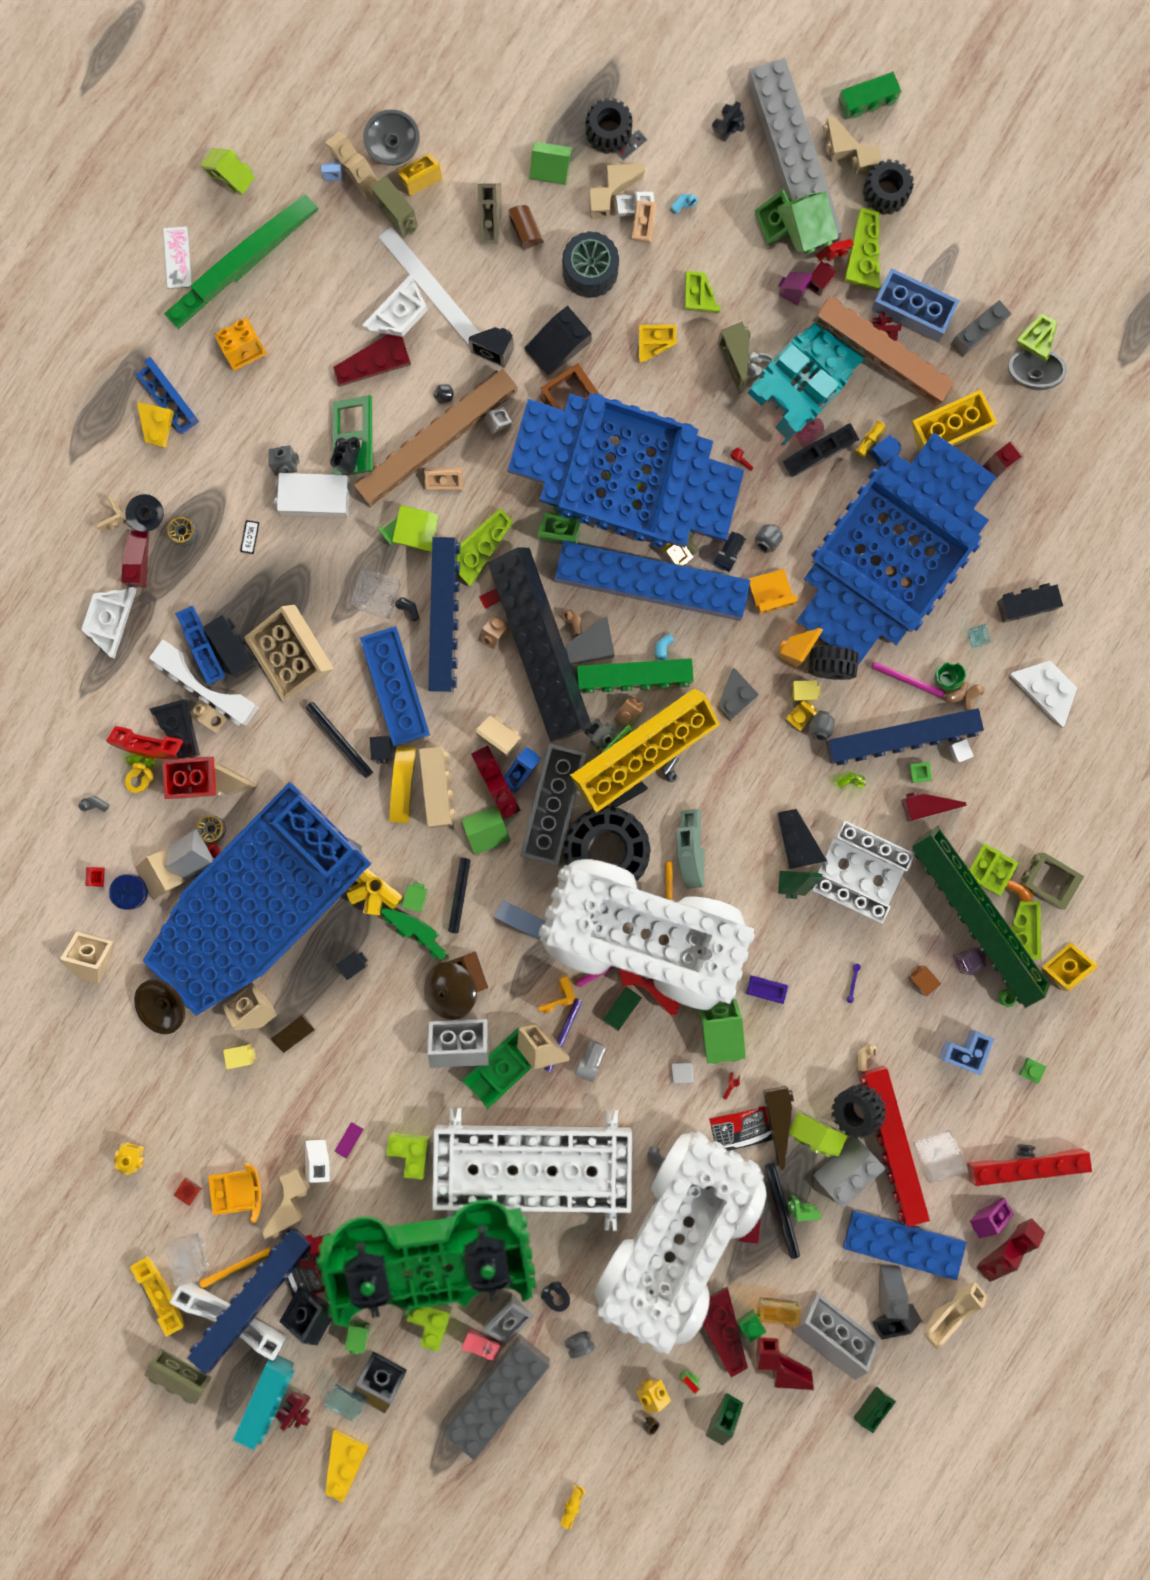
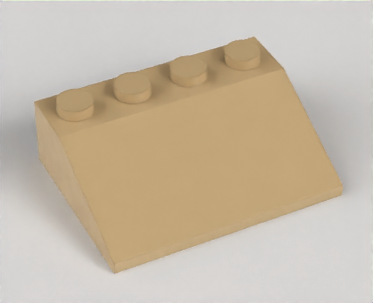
M295 605L280 607L244 637L283 702L319 681L334 669Z

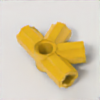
M369 869L356 880L359 884L346 890L352 905L365 900L364 914L381 916L382 902L394 910L404 898V896ZM376 880L380 882V889L378 891L372 889V883Z

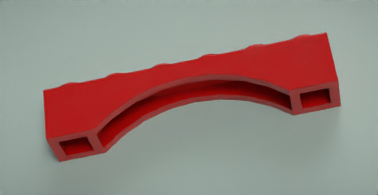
M1084 1149L1065 1150L1046 1156L1026 1159L967 1162L969 1180L975 1186L1092 1172L1090 1152Z

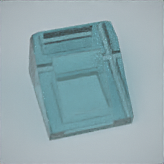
M982 624L968 630L970 643L973 648L990 643L987 624Z

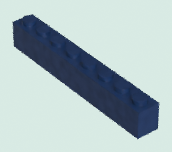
M432 537L428 691L454 692L458 682L457 677H454L455 669L458 668V658H455V650H458V638H455V634L459 630V620L456 619V612H459V600H456L457 592H460V581H457V573H460V562H457V556L461 553V543H458L455 537Z
M976 708L827 740L826 745L830 763H836L837 766L848 764V760L851 759L859 762L867 760L866 756L870 755L878 758L886 756L885 752L892 751L893 754L901 753L907 747H911V750L923 748L922 744L926 743L934 746L942 744L941 740L948 739L949 742L960 740L959 736L967 735V738L979 736L978 732L984 731L980 710Z
M298 1229L288 1230L281 1239L283 1241L280 1245L272 1248L268 1254L270 1257L266 1262L263 1261L258 1265L255 1270L257 1273L253 1278L250 1277L245 1281L242 1286L244 1289L231 1298L229 1301L230 1306L218 1314L216 1317L217 1322L213 1327L209 1326L203 1333L204 1338L200 1342H196L189 1350L190 1355L187 1359L203 1374H208L214 1369L310 1251L311 1241Z

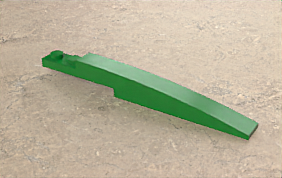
M306 194L252 233L190 285L192 289L168 309L164 315L179 330L233 281L235 283L238 282L319 208Z

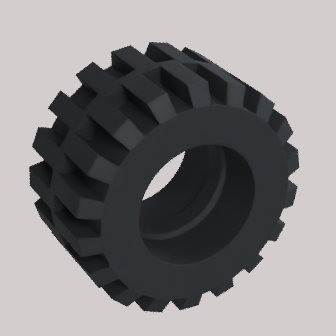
M605 98V101L600 99L597 101V105L594 103L591 105V110L588 109L585 132L588 142H591V146L594 149L597 147L598 152L604 150L605 154H609V151L617 153L618 148L621 151L624 149V145L627 146L629 139H631L633 123L629 107H624V102H617L616 98H613V100ZM604 121H613L619 127L614 131H605L599 125Z
M887 159L886 163L882 160L878 165L875 164L863 186L864 200L869 202V208L873 207L876 212L881 211L883 215L888 212L890 215L894 211H900L901 207L906 205L914 187V183H912L914 178L913 175L910 176L911 170L906 169L904 163L901 165L898 160L892 162V159ZM883 181L891 182L897 188V192L887 193L881 189L879 183Z
M817 646L811 648L808 673L815 677L833 680L856 678L859 653L853 649L838 646Z
M857 1084L835 1097V1103L832 1104V1109L834 1110L832 1117H835L836 1120L834 1122L840 1126L838 1129L841 1132L844 1130L845 1135H852V1138H864L883 1125L882 1123L886 1119L884 1115L887 1114V1110L884 1109L886 1104L884 1101H881L880 1098L882 1096L876 1094L877 1090L874 1088L870 1090L868 1085L862 1086V1084ZM854 1103L862 1108L865 1119L860 1118L856 1114Z

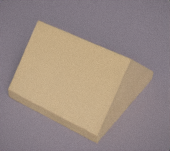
M168 848L146 857L136 866L154 900L188 882V880L181 878L166 868Z

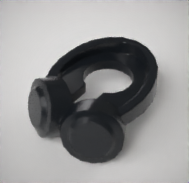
M551 1282L541 1292V1299L545 1300L552 1310L562 1312L569 1307L570 1296L568 1291L562 1286V1282ZM551 1290H555L557 1294L564 1297L565 1301L562 1305L554 1304V1297L550 1293Z

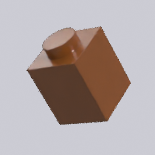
M917 965L910 971L911 975L908 979L923 996H928L941 985L940 981L927 966Z

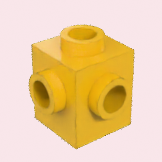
M127 1142L122 1144L114 1156V1162H116L114 1169L120 1170L119 1172L125 1175H131V1173L133 1174L141 1169L144 1163V1157L142 1156L145 1147Z
M647 1379L641 1383L642 1386L636 1391L646 1413L660 1412L671 1401L661 1379Z

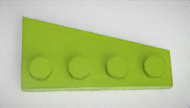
M863 207L859 209L852 239L854 246L850 248L843 280L844 282L875 291L881 289V282H879L880 247L878 246L879 212Z
M501 508L461 543V553L457 556V562H460V573L457 574L470 588L513 524V521Z

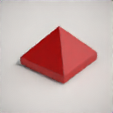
M86 867L85 886L104 887L105 868Z

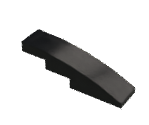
M851 423L819 441L811 443L782 462L791 478L829 459L860 439Z

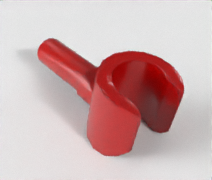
M736 447L731 454L732 460L742 463L752 471L754 467L742 458L744 451Z
M733 1072L729 1074V1085L723 1099L727 1100L733 1088L740 1085V1075L737 1079H733Z

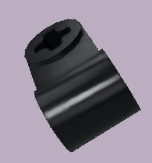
M342 437L338 438L335 442L330 464L344 475H350L355 470L361 448L357 437H350L349 439Z

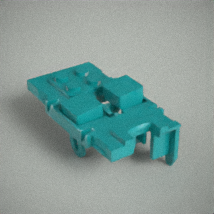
M814 322L809 329L806 328L800 335L797 334L759 374L760 378L751 385L752 388L748 391V394L761 406L766 401L768 403L774 401L777 404L774 409L777 410L780 407L784 411L781 415L783 418L774 427L785 437L784 441L780 444L783 446L796 432H800L807 423L810 424L848 383L847 380L852 376L855 368L866 357ZM807 366L810 370L804 375L801 371ZM814 372L816 375L810 380L808 377ZM791 379H793L797 384H795L794 386L791 385ZM801 386L805 392L803 390L799 392L797 388Z

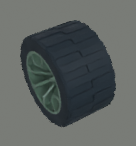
M587 231L574 236L566 244V248L563 251L562 270L563 278L570 290L578 296L597 298L613 288L618 276L619 255L617 247H615L614 242L608 236L599 232Z

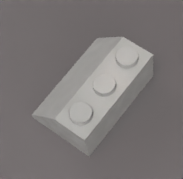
M851 1138L843 1146L839 1157L833 1155L813 1176L843 1209L886 1168L858 1138Z

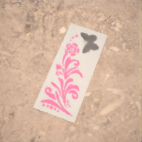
M188 226L163 228L167 288L190 287L191 270Z

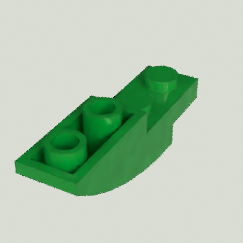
M386 908L381 910L384 914L382 918L389 925L393 923L397 927L396 932L402 938H411L415 934V940L420 945H426L431 949L429 953L436 960L438 958L443 960L448 955L435 941L440 934L425 922L401 911Z

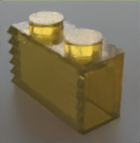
M758 1298L757 1316L761 1323L764 1321V1323L768 1322L769 1324L772 1322V1324L776 1323L777 1325L780 1323V1325L799 1326L801 1307L798 1301Z

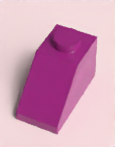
M789 272L786 278L782 277L778 285L780 288L778 295L798 306L808 288L812 275L809 273Z
M1005 1197L978 1211L970 1220V1223L980 1239L999 1234L1013 1217L1014 1213Z

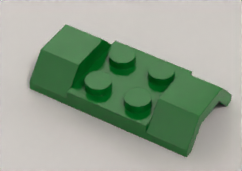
M519 1027L489 1054V1065L476 1066L461 1080L478 1096L487 1109L532 1068L517 1048Z

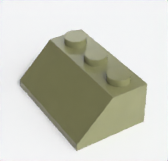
M160 1349L152 1358L144 1375L151 1383L160 1384L165 1387L167 1392L177 1394L186 1403H193L195 1405L212 1379L209 1375L203 1374L200 1370L163 1349Z

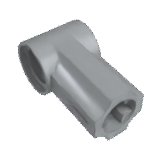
M590 1040L584 1057L578 1064L575 1075L593 1083L606 1046Z

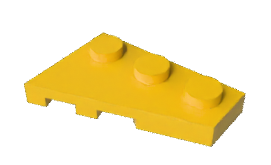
M333 1429L325 1495L343 1503L369 1445L336 1429Z

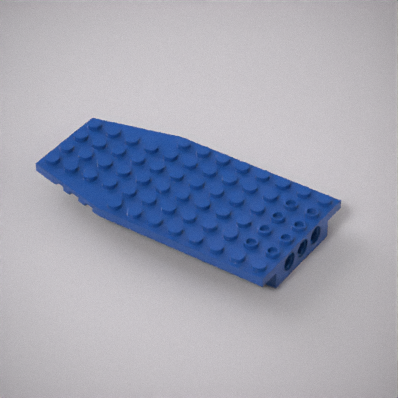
M288 782L182 892L178 903L173 907L171 915L162 926L160 934L154 940L143 962L160 980L173 986L180 994L184 1004L197 1016L266 974L373 863L292 782Z

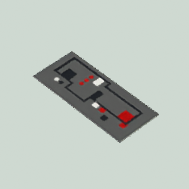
M637 130L629 139L627 146L624 145V149L621 151L619 148L617 149V154L622 160H625L644 144L647 138Z

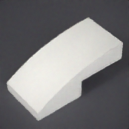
M635 192L634 195H616L613 198L616 216H634L637 200L655 202L653 192Z

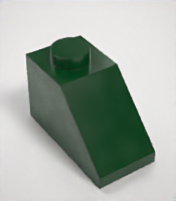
M780 871L778 894H786V898L797 899V895L806 896L815 884L820 881L822 874Z
M726 1393L711 1418L705 1436L721 1446L728 1442L734 1435L744 1403Z

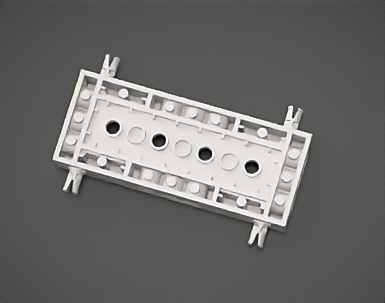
M450 1107L449 1125H437L434 1129L433 1210H448V1218L454 1217L455 1213L470 1202L491 1200L500 1203L507 1209L521 1208L522 1211L605 1212L604 1230L608 1231L610 1221H612L613 1231L617 1230V1212L631 1213L632 1131L630 1127H618V1110L614 1109L613 1119H611L610 1110H606V1127L461 1125L462 1108L458 1107L455 1117L454 1107ZM472 1164L477 1165L479 1168V1172L476 1175L468 1172V1167ZM510 1165L518 1167L519 1172L516 1175H510L507 1172V1168ZM551 1165L556 1166L558 1169V1173L555 1176H550L547 1173V1168ZM589 1166L597 1168L598 1172L595 1176L587 1175L586 1169Z

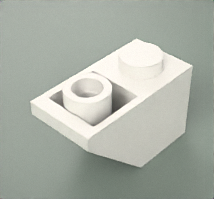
M325 1140L305 1141V1181L309 1183L329 1182V1158Z

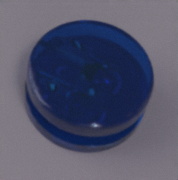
M124 874L115 878L111 883L109 897L117 908L133 910L141 907L146 902L148 889L140 876Z

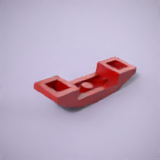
M118 726L113 728L106 740L110 745L126 752L155 759L175 757L183 744L182 739L165 736L161 740L134 734L132 729Z

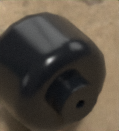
M439 384L436 390H434V398H437L441 404L451 402L454 397L453 388L449 384Z

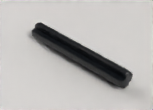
M461 858L448 928V932L454 934L459 932L471 862L468 858Z

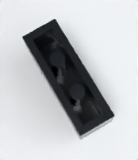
M1050 583L1042 584L1036 590H1032V587L1020 591V594L1014 595V592L1003 594V598L997 601L1003 623L1058 610L1063 607L1058 584L1051 586Z
M221 615L203 627L232 676L238 678L256 666L253 662L256 660L250 650L246 651L243 646L246 643L240 634L237 635L233 630L236 626L230 618L227 619Z

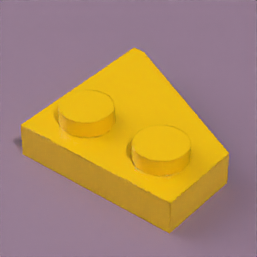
M677 324L639 325V363H643L677 344Z

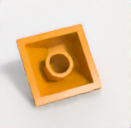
M818 628L792 636L787 641L783 640L778 647L780 651L778 656L797 668L804 661L823 630Z

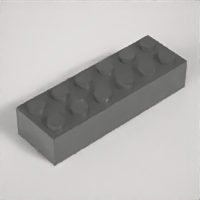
M549 744L521 857L558 866L578 790L570 775L584 766L587 753Z
M519 1334L447 1424L444 1436L475 1461L550 1367V1359Z

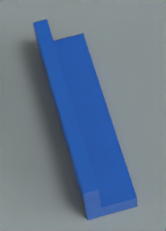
M149 357L145 360L148 366L136 375L160 407L167 409L168 401L176 402L175 419H172V423L182 435L200 421L154 360ZM152 371L155 375L154 382L145 381L143 376ZM157 386L166 389L165 397L156 395ZM179 416H185L190 422L181 428L178 425Z

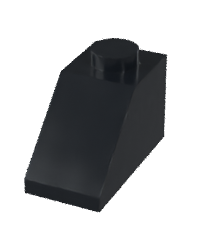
M909 1304L908 1319L888 1318L884 1314L875 1319L872 1324L881 1340L912 1334L922 1322V1319L914 1305Z

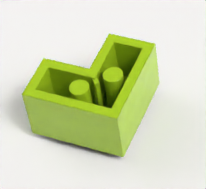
M212 148L200 164V167L213 179L221 180L235 194L243 195L255 178L251 173L252 169L247 164L241 163L237 159L238 155L231 149Z
M797 1112L789 1130V1134L795 1137V1142L802 1145L806 1143L810 1145V1150L828 1157L831 1154L839 1157L847 1135L838 1129Z
M391 1132L389 1135L386 1156L406 1158L404 1178L424 1179L430 1136Z
M438 1305L410 1310L407 1321L425 1327L420 1347L439 1352L452 1307Z

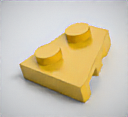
M137 402L145 443L166 448L174 411Z

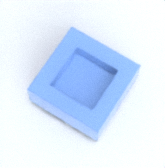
M328 163L321 165L325 181L343 180V171L340 164Z

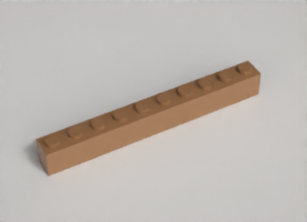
M503 368L500 371L493 372L489 376V380L485 383H479L475 387V391L471 394H465L456 406H450L442 417H436L431 421L428 428L418 431L414 439L404 442L400 450L396 453H390L386 457V461L381 465H375L372 472L367 476H361L356 481L357 484L354 485L356 490L370 507L374 506L483 420L489 411L495 410L518 392L517 385Z

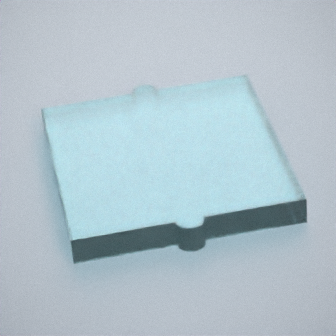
M335 1384L333 1389L327 1393L328 1397L324 1405L353 1422L357 1414L360 1415L365 1401L340 1385Z

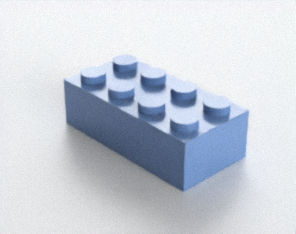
M891 268L871 310L878 314L885 312L886 317H892L893 321L939 342L960 300Z

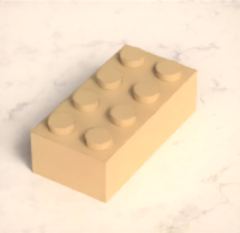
M442 746L419 749L427 825L430 828L453 826L454 821H457L456 810L452 809L451 803L455 802L454 791L449 786V783H452V773L447 768V764H450L449 752L445 751Z

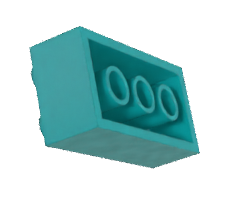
M278 1355L274 1361L269 1359L232 1441L252 1450H255L257 1444L262 1445L271 1427L272 1420L279 1409L280 1402L287 1391L286 1388L295 1373L292 1370L295 1363Z

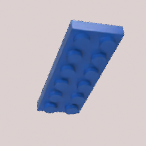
M391 627L360 637L393 746H399L430 736L397 627Z
M852 1209L843 1249L957 1281L967 1242L914 1226L907 1227L903 1223Z

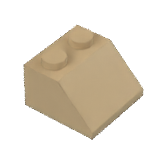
M489 715L475 733L503 755L509 757L521 741V737H519L520 732L513 727L508 729L503 725L505 722L495 715L493 718Z

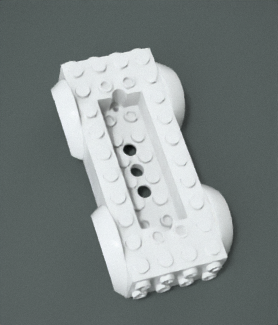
M576 860L567 866L564 865V868L560 869L557 878L559 880L558 886L554 887L551 895L553 899L552 904L547 907L545 913L547 918L545 925H542L539 930L540 941H542L544 949L552 958L570 968L585 973L602 974L613 965L652 978L655 987L661 993L681 1004L697 1009L709 1010L720 1001L730 1004L731 1000L734 999L737 981L742 976L741 968L743 962L745 963L748 958L747 950L749 944L754 939V929L745 926L739 909L729 904L703 897H684L676 903L638 890L633 874L615 865L600 861ZM626 922H630L633 925V930L629 934L624 933L622 930ZM644 928H648L650 931L647 939H642L640 935ZM662 934H666L669 937L668 944L664 946L660 945L658 941Z
M692 1131L682 1134L673 1145L652 1184L651 1192L656 1199L634 1240L628 1239L621 1243L595 1289L594 1296L598 1302V1315H600V1319L608 1324L611 1322L616 1324L617 1328L626 1334L628 1332L635 1335V1339L641 1343L648 1342L659 1353L664 1351L669 1354L673 1345L689 1342L696 1335L705 1319L709 1305V1290L706 1283L729 1240L741 1238L748 1234L755 1226L763 1210L766 1199V1187L763 1182L764 1176L760 1171L761 1168L758 1167L759 1165L751 1160L744 1161L741 1155L733 1150L729 1153L724 1148V1145L715 1140L713 1143L710 1142L707 1136L699 1131L696 1134ZM688 1216L695 1220L694 1225L690 1228L685 1227L683 1224V1220ZM677 1234H682L685 1240L683 1243L677 1244L674 1242V1237ZM669 1251L674 1252L676 1255L675 1261L671 1263L664 1259L665 1254Z

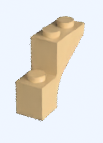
M827 117L826 123L823 125V135L827 137L826 151L831 157V162L852 158V168L856 170V175L868 174L875 164L878 165L882 161L879 145L865 146L859 144L836 117Z
M339 131L327 140L325 144L334 159L344 167L365 198L371 201L374 198L371 187L378 182V179L365 157L358 154L348 137Z
M632 162L625 165L614 163L607 166L608 188L597 186L590 189L591 219L610 218V205L613 198L643 180L645 163Z
M301 1166L290 1170L279 1178L283 1186L284 1197L281 1205L263 1230L265 1239L270 1236L272 1239L278 1237L283 1233L282 1230L287 1227L289 1229L295 1228L300 1225L299 1221L304 1217L294 1198L299 1199L307 1194L306 1191L310 1188L309 1182L305 1181V1174Z
M976 1282L959 1288L952 1302L934 1310L923 1335L935 1349L940 1348L966 1318L983 1309L988 1296Z

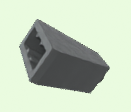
M607 617L602 618L566 644V653L571 665L615 656Z
M880 1266V1308L888 1318L908 1319L909 1297L900 1267Z

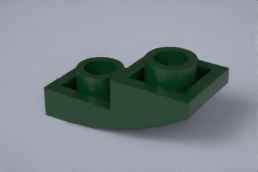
M626 987L603 1021L619 1032L630 1017V1014L642 1000V997Z

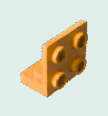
M247 317L214 334L234 371L267 354Z
M784 569L749 578L751 580L749 586L758 616L794 606L798 602L796 594L792 595Z
M568 974L561 976L560 982H558L561 994L565 993L566 995L539 1005L537 1008L538 1012L543 1011L546 1014L555 1010V1006L559 1004L564 1007L573 1003L576 995Z

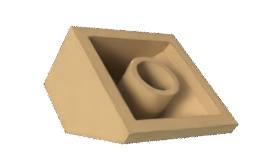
M215 763L216 794L220 796L224 794L233 795L256 788L257 783Z
M76 932L60 958V962L80 980L99 984L107 969L114 942Z
M254 982L240 989L222 1004L234 1030L261 1028L277 1015L270 1001Z

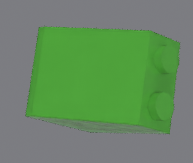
M826 191L811 193L777 207L797 252L811 253L815 251V247L833 244L832 240L838 238Z
M731 1000L730 1004L720 1001L709 1010L699 1009L707 1064H719L725 1061L746 1059L743 1021L737 1000Z

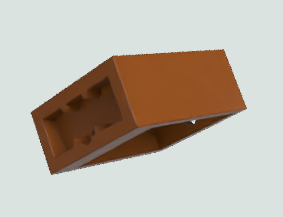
M579 363L542 386L540 388V399L544 404L560 409L549 391L572 376L575 377L586 393V399L590 393L594 394L598 393V391Z

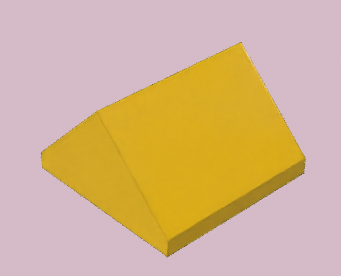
M429 153L396 170L409 196L443 179L439 163Z
M1069 943L1042 966V969L1060 990L1070 992L1099 966L1076 946Z

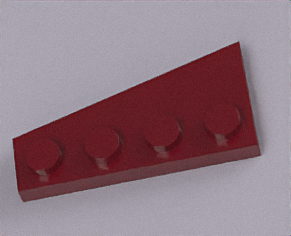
M387 334L333 368L339 387L409 366L411 362L403 337Z
M725 1287L709 1296L708 1310L702 1324L732 1378L748 1369L729 1290L728 1287Z

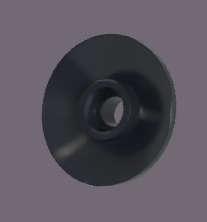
M141 494L129 501L125 510V516L128 524L133 529L140 532H149L161 524L164 510L157 498L152 495ZM145 512H149V516L147 518H144Z

